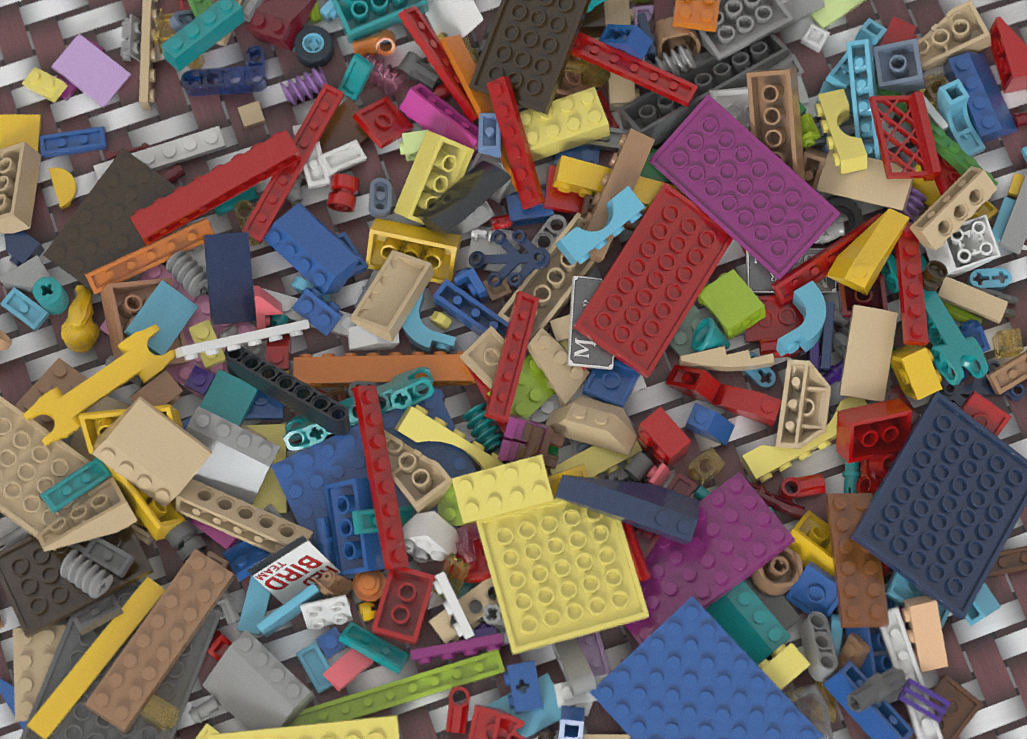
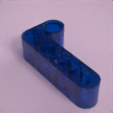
M254 45L249 47L245 54L246 66L196 69L184 72L181 76V82L185 92L190 96L251 93L265 90L268 86V66L264 50L260 46ZM256 56L261 57L258 61H252V58ZM256 76L262 77L260 81H252ZM234 78H240L237 83L231 82ZM213 79L219 80L216 84H209Z

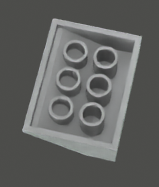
M720 0L716 32L696 30L700 44L720 61L793 22L794 18L781 0Z
M197 406L185 431L211 449L212 454L192 479L252 505L271 465H273L280 451V446Z
M247 629L229 646L202 684L247 730L289 726L316 697Z

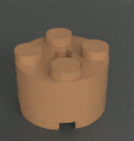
M673 17L656 22L653 33L655 35V47L660 60H663L664 52L670 57L672 48L678 53V45H681L684 49H687L688 45L693 56L699 54L701 45L695 29L673 27Z
M787 547L751 574V579L760 593L772 596L782 595L788 592L798 581L803 569L802 560L796 551Z

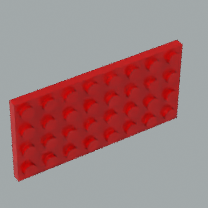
M667 183L662 184L572 328L643 377L648 378L733 238L695 203Z

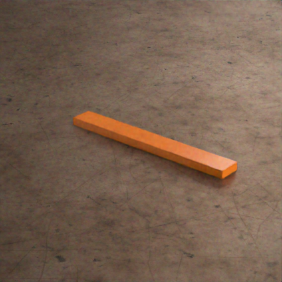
M461 35L443 38L440 42L478 117L479 113H495L489 95L468 88L476 65ZM502 139L501 158L499 159L505 171L512 177L510 180L516 192H518Z

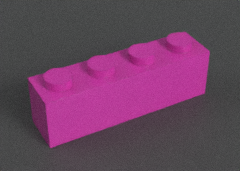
M420 83L409 89L399 108L409 119L421 125L423 130L431 131L474 149L472 157L477 155L479 128L423 84Z

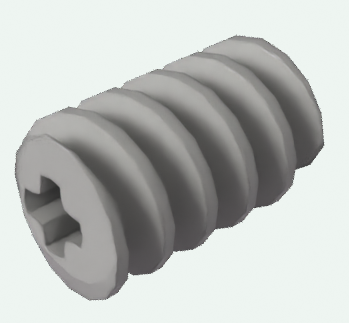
M678 45V53L672 48L670 57L664 52L663 60L655 56V64L647 60V63L671 74L673 72L676 76L681 75L680 68L685 73L689 71L688 65L693 69L696 68L695 59L688 45L687 49Z
M180 250L169 258L166 270L188 291L190 296L199 297L208 291L207 272L203 271L202 266H198L196 260H192L193 257L190 254L185 255V251Z
M72 550L61 565V576L74 583L76 587L81 588L84 593H89L91 598L100 597L111 586L113 575L106 577V570L99 572V565L92 567V560L85 561V555L81 554L78 556V550Z

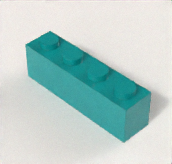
M235 0L217 1L161 44L164 58L180 72L245 21L242 7Z

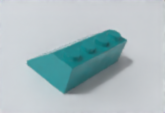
M332 0L349 44L352 41L366 38L402 23L398 14L404 9L416 5L421 14L428 12L427 0Z

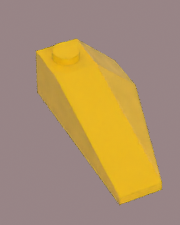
M889 208L837 256L827 277L867 296L910 217Z

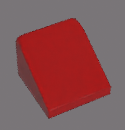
M218 630L214 634L207 652L219 662L232 642Z

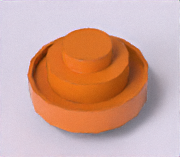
M379 570L357 573L353 580V590L361 601L376 602L381 599L386 579Z

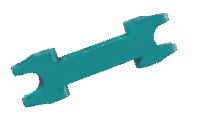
M890 253L887 259L889 270L885 263L880 272L881 275H884L885 285L891 293H898L896 259ZM920 254L921 269L923 271L928 262ZM924 289L928 338L933 345L930 351L934 358L932 362L937 370L952 385L959 384L964 378V371L961 366L967 368L972 376L978 379L984 377L988 372V364L977 340L972 336L964 338L936 291H926ZM976 361H977V362L979 363V365H980V370L978 369V367H977V365H976ZM952 369L955 372V378L952 375Z
M428 367L415 368L398 374L390 382L378 386V397L385 398V402L379 403L381 414L395 408L404 409L429 398L434 392L432 385L434 378ZM418 373H425L428 376L415 379ZM429 387V390L426 393H418L421 390ZM354 396L339 402L349 411L350 426L359 423L357 411L353 409L355 407ZM298 415L286 423L285 430L287 432L283 436V440L288 450L296 451L320 443L327 435L332 433L306 417ZM299 423L298 426L290 428L292 424ZM289 438L294 440L302 438V441L299 444H292Z

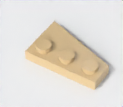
M541 327L530 338L527 349L538 368L543 370L549 380L547 381L548 385L556 392L559 398L558 402L562 407L567 404L590 372L587 370L583 371L582 367L568 366V352Z

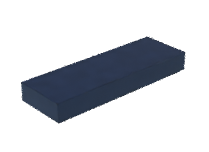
M827 301L820 357V372L823 373L829 372L835 311L834 302Z

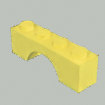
M844 89L818 94V104H815V111L817 117L821 116L822 132L827 133L826 142L828 149L833 150L832 160L834 166L839 167L841 174L867 169V153L862 139L848 136L839 128L849 119V102Z

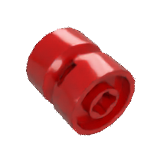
M348 174L332 175L330 184L332 192L328 195L327 207L338 212H354L357 201L354 195L358 193L360 180Z

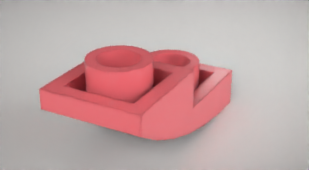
M664 463L657 467L653 465L646 475L649 479L645 484L663 487L670 478L668 467Z
M351 649L328 668L323 676L340 691L353 682L358 674L371 666L374 660Z

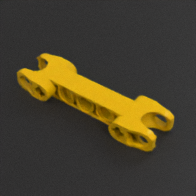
M157 324L135 332L122 341L118 348L123 355L64 395L57 386L41 396L23 414L26 421L43 414L50 416L54 420V429L42 439L45 447L58 440L67 438L80 429L82 426L79 413H83L137 375L144 383L150 381L176 358L175 349L163 355H154L149 351L147 342L160 330Z

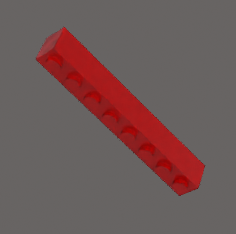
M287 130L276 132L267 141L256 143L249 151L235 155L226 164H219L208 174L197 176L193 179L192 183L176 188L167 197H160L149 207L138 209L130 219L145 245L148 246L301 160L300 152Z

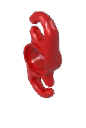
M501 215L489 220L492 230L505 229L513 224L510 220V215Z

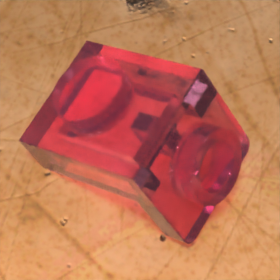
M468 523L463 527L457 528L459 542H456V548L460 556L463 555L467 562H472L476 560L473 540L480 539L477 523Z

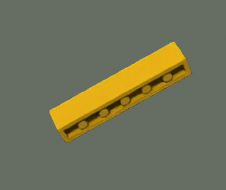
M562 155L557 162L552 186L557 187L561 192L569 193L572 191L579 193V196L583 198L586 194L595 196L597 192H601L603 187L600 184L605 172L609 173L611 168ZM639 176L633 192L645 206L642 210L648 208L664 182ZM668 184L669 186H671L687 198V196L675 185Z

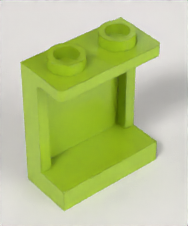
M734 269L728 273L721 274L711 284L705 285L698 296L699 304L701 306L705 305L719 322L728 340L733 339L766 317L764 304Z

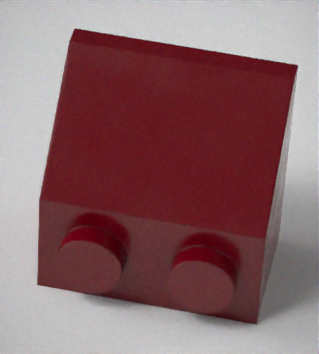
M878 275L867 296L838 282L839 310L843 318L851 317L853 305L888 311L884 275Z

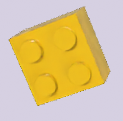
M906 345L893 351L890 364L901 390L907 397L920 400L942 389L940 384L942 382L941 375L938 370L934 369L932 361H934L933 355L926 347Z

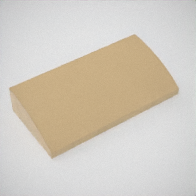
M829 150L820 175L817 191L905 212L914 179H886L883 161L867 157V169L841 174L839 167H835L833 164V150ZM891 163L892 172H901L903 170L898 164Z
M392 250L356 307L350 320L368 332L393 342L434 275L432 263Z
M859 305L852 306L838 395L877 402L884 401L898 317L897 312Z

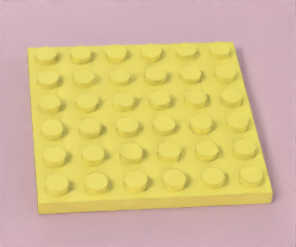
M558 498L476 520L513 655L649 618L621 521Z

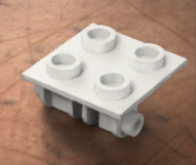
M483 226L472 229L466 267L473 268L469 264V256L474 251H481L485 255L508 254L500 245L493 242L491 236L495 230ZM500 229L506 234L507 240L515 248V241L512 239L514 231ZM499 234L496 240H500L502 234ZM479 256L475 258L474 262L479 260ZM488 264L483 270L499 272L506 264Z
M346 595L300 605L308 630L321 629L324 626L333 624L340 625L353 620L350 603L347 601Z

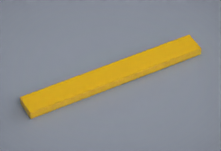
M147 576L122 607L124 613L112 619L27 724L30 729L43 739L50 737L153 609L165 592V589Z

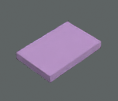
M80 34L77 35L52 65L56 72L103 108H105L131 76L128 71Z

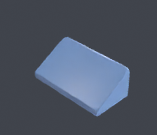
M479 113L478 152L501 158L502 135L495 113Z

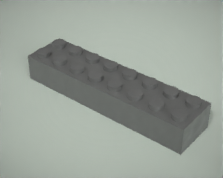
M771 33L720 61L711 56L697 64L695 69L690 68L688 72H683L678 76L698 86V91L688 107L653 91H649L618 109L622 126L625 130L632 128L655 139L652 146L654 147L674 133L709 94V91L745 87L747 85L746 73L772 68L790 55L789 49L774 33Z

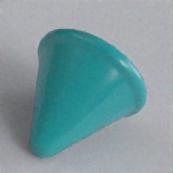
M706 317L701 320L694 330L691 346L693 351L701 352L723 346L725 349H728L730 342L715 324L714 319Z

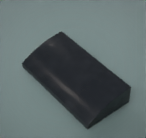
M482 160L425 209L419 217L428 230L449 234L512 177L496 165Z

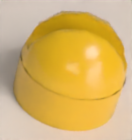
M371 602L359 604V611L363 622L371 620L376 616L377 610H371L376 606Z

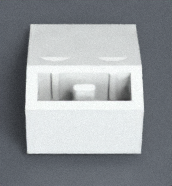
M987 215L965 221L960 229L953 233L945 241V244L936 251L924 247L929 262L931 260L942 262L947 267V277L949 278L959 276L1001 257Z

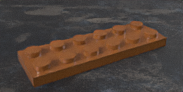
M827 493L825 496L841 628L887 627L889 625L881 560L850 538L873 498L872 493Z

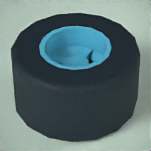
M308 26L296 35L294 41L295 53L299 62L305 67L315 69L320 66L321 68L332 60L334 45L332 37L324 28Z

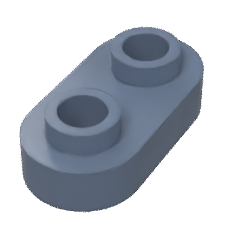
M192 9L176 11L169 19L170 26L177 33L193 21L195 16Z
M376 178L370 184L368 209L373 217L385 218L390 214L392 185L387 179Z

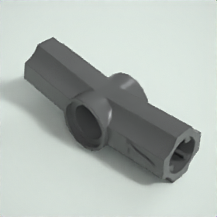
M893 667L882 674L879 672L874 674L861 687L848 694L846 697L848 707L852 711L860 713L875 703L877 705L907 683L905 672L902 669Z

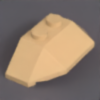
M787 360L776 447L800 449L826 432L832 388L810 361Z
M582 396L551 412L545 424L546 426L554 427V431L564 435L566 438L630 455L637 440V435L624 408Z

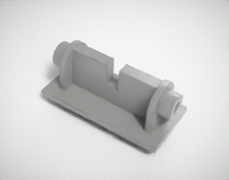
M130 14V18H125L124 22H122V38L128 39V41L121 42L120 56L123 61H131V58H134L140 62L142 20L133 14Z

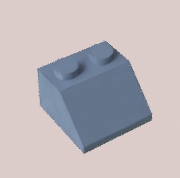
M917 38L873 47L879 89L902 93L926 89Z

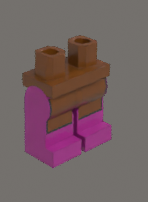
M510 414L497 459L514 462L543 454L546 468L555 469L559 456L547 453L549 445L562 448L565 436L554 431V427Z

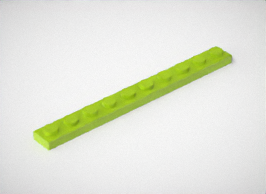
M499 650L487 652L304 709L289 726L353 720L502 674L505 670Z

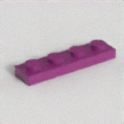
M499 633L410 650L412 660L422 665L432 663L433 658L441 657V660H450L455 658V654L464 653V656L476 655L478 650L487 649V652L497 651L501 649L500 646L506 645L505 636Z

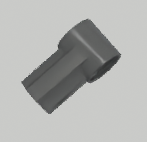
M411 51L406 54L396 69L404 78L408 80L414 79L430 90L437 88L441 81L436 70L424 63L420 56Z
M638 451L623 470L631 482L633 480L642 482L646 479L648 471L654 464L646 455Z

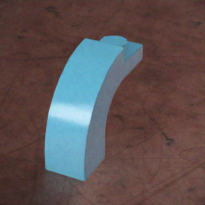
M868 18L859 29L853 41L869 39L872 42V46L876 47L881 42L887 29ZM847 52L825 80L839 90L844 89V91L847 87H850Z
M958 78L939 87L937 106L939 114L949 124L946 130L947 136L952 141L958 143L961 149L972 157L983 152L986 147L971 124L967 112V102L970 96Z
M813 281L794 291L792 303L802 314L804 322L795 330L778 339L776 350L781 357L787 353H794L799 347L804 352H807L821 337L826 318V303L821 291Z
M423 292L402 326L405 335L411 343L424 352L431 354L433 346H436V349L439 351L449 352L451 350L455 352L457 345L456 337L432 331L421 321L420 313L425 300Z

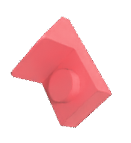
M254 286L257 330H261L270 326V315L283 314V308L280 301L261 287Z

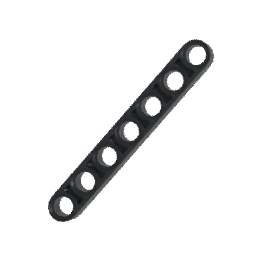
M242 346L240 349L233 351L225 349L226 366L231 374L335 435H344L349 432V411L344 405Z

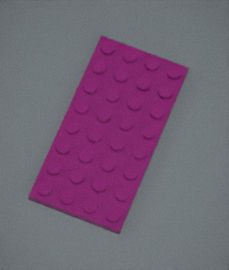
M709 94L649 160L656 169L778 280L797 263L841 214Z
M740 472L699 502L698 521L691 542L682 544L662 537L645 560L651 578L645 581L639 580L649 618L625 624L639 644H642L692 596L705 609L795 542L791 533Z

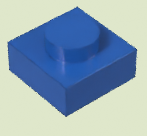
M336 627L316 638L328 660L348 647L338 641L340 634Z

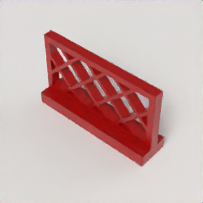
M923 91L914 92L912 95L871 96L869 104L886 179L923 178L924 181H933L940 174L941 167ZM906 102L908 111L904 113L895 105ZM877 103H883L889 108L886 114L878 109ZM891 110L902 118L898 124L887 116ZM903 120L911 125V133L900 126ZM883 121L894 128L890 134L882 128L881 123ZM895 131H898L906 138L903 143L892 136ZM908 140L916 145L917 151L915 153L904 146ZM887 141H890L899 148L895 154L887 149ZM900 151L911 158L907 164L897 157ZM913 160L921 166V171H915L909 166ZM894 161L903 170L901 172H892L891 162Z

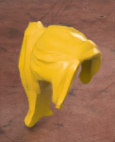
M77 285L75 287L77 296L68 309V318L61 326V337L68 349L73 352L85 353L96 343L100 329L97 323L95 325L92 319L94 313L92 297L94 292L85 285Z

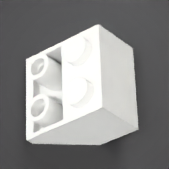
M435 511L417 513L402 527L406 551L414 557L415 561L426 563L428 561H444L445 559L455 558L462 534Z

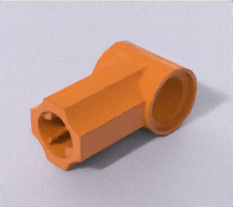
M386 29L380 31L377 35L352 41L354 54L359 53L364 58L380 54L389 56L395 51L396 36L391 30ZM388 40L391 44L383 45L381 41Z

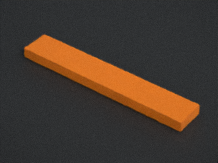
M206 217L148 246L137 249L90 271L85 276L94 294H98L107 284L121 283L168 261L173 254L180 250L187 252L204 244L203 235L215 233Z

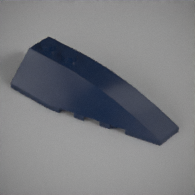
M562 475L555 494V498L682 544L691 542L698 521L699 500L653 484Z

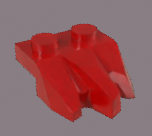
M475 704L468 739L528 738L516 732L518 728L523 727L525 723L523 720L501 709Z

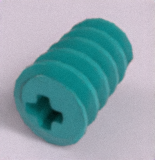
M42 277L35 282L33 286L34 298L49 314L59 315L68 308L69 296L55 278Z
M482 403L468 410L462 419L464 422H468V430H473L471 436L477 438L475 441L486 447L484 452L491 453L501 448L502 441L500 442L499 439L503 436V433L495 434L499 426L490 425L494 419L484 416L485 410H482L486 403Z

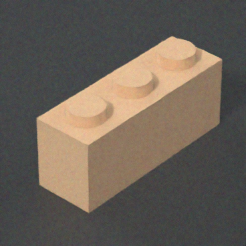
M928 595L903 600L902 616L908 624L906 632L920 672L947 667L948 662L937 600H933Z

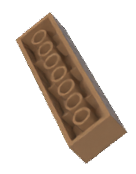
M194 549L85 703L86 707L126 734L234 580V574L197 549Z

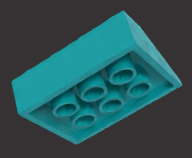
M744 580L706 608L711 616L757 665L791 638L789 633Z

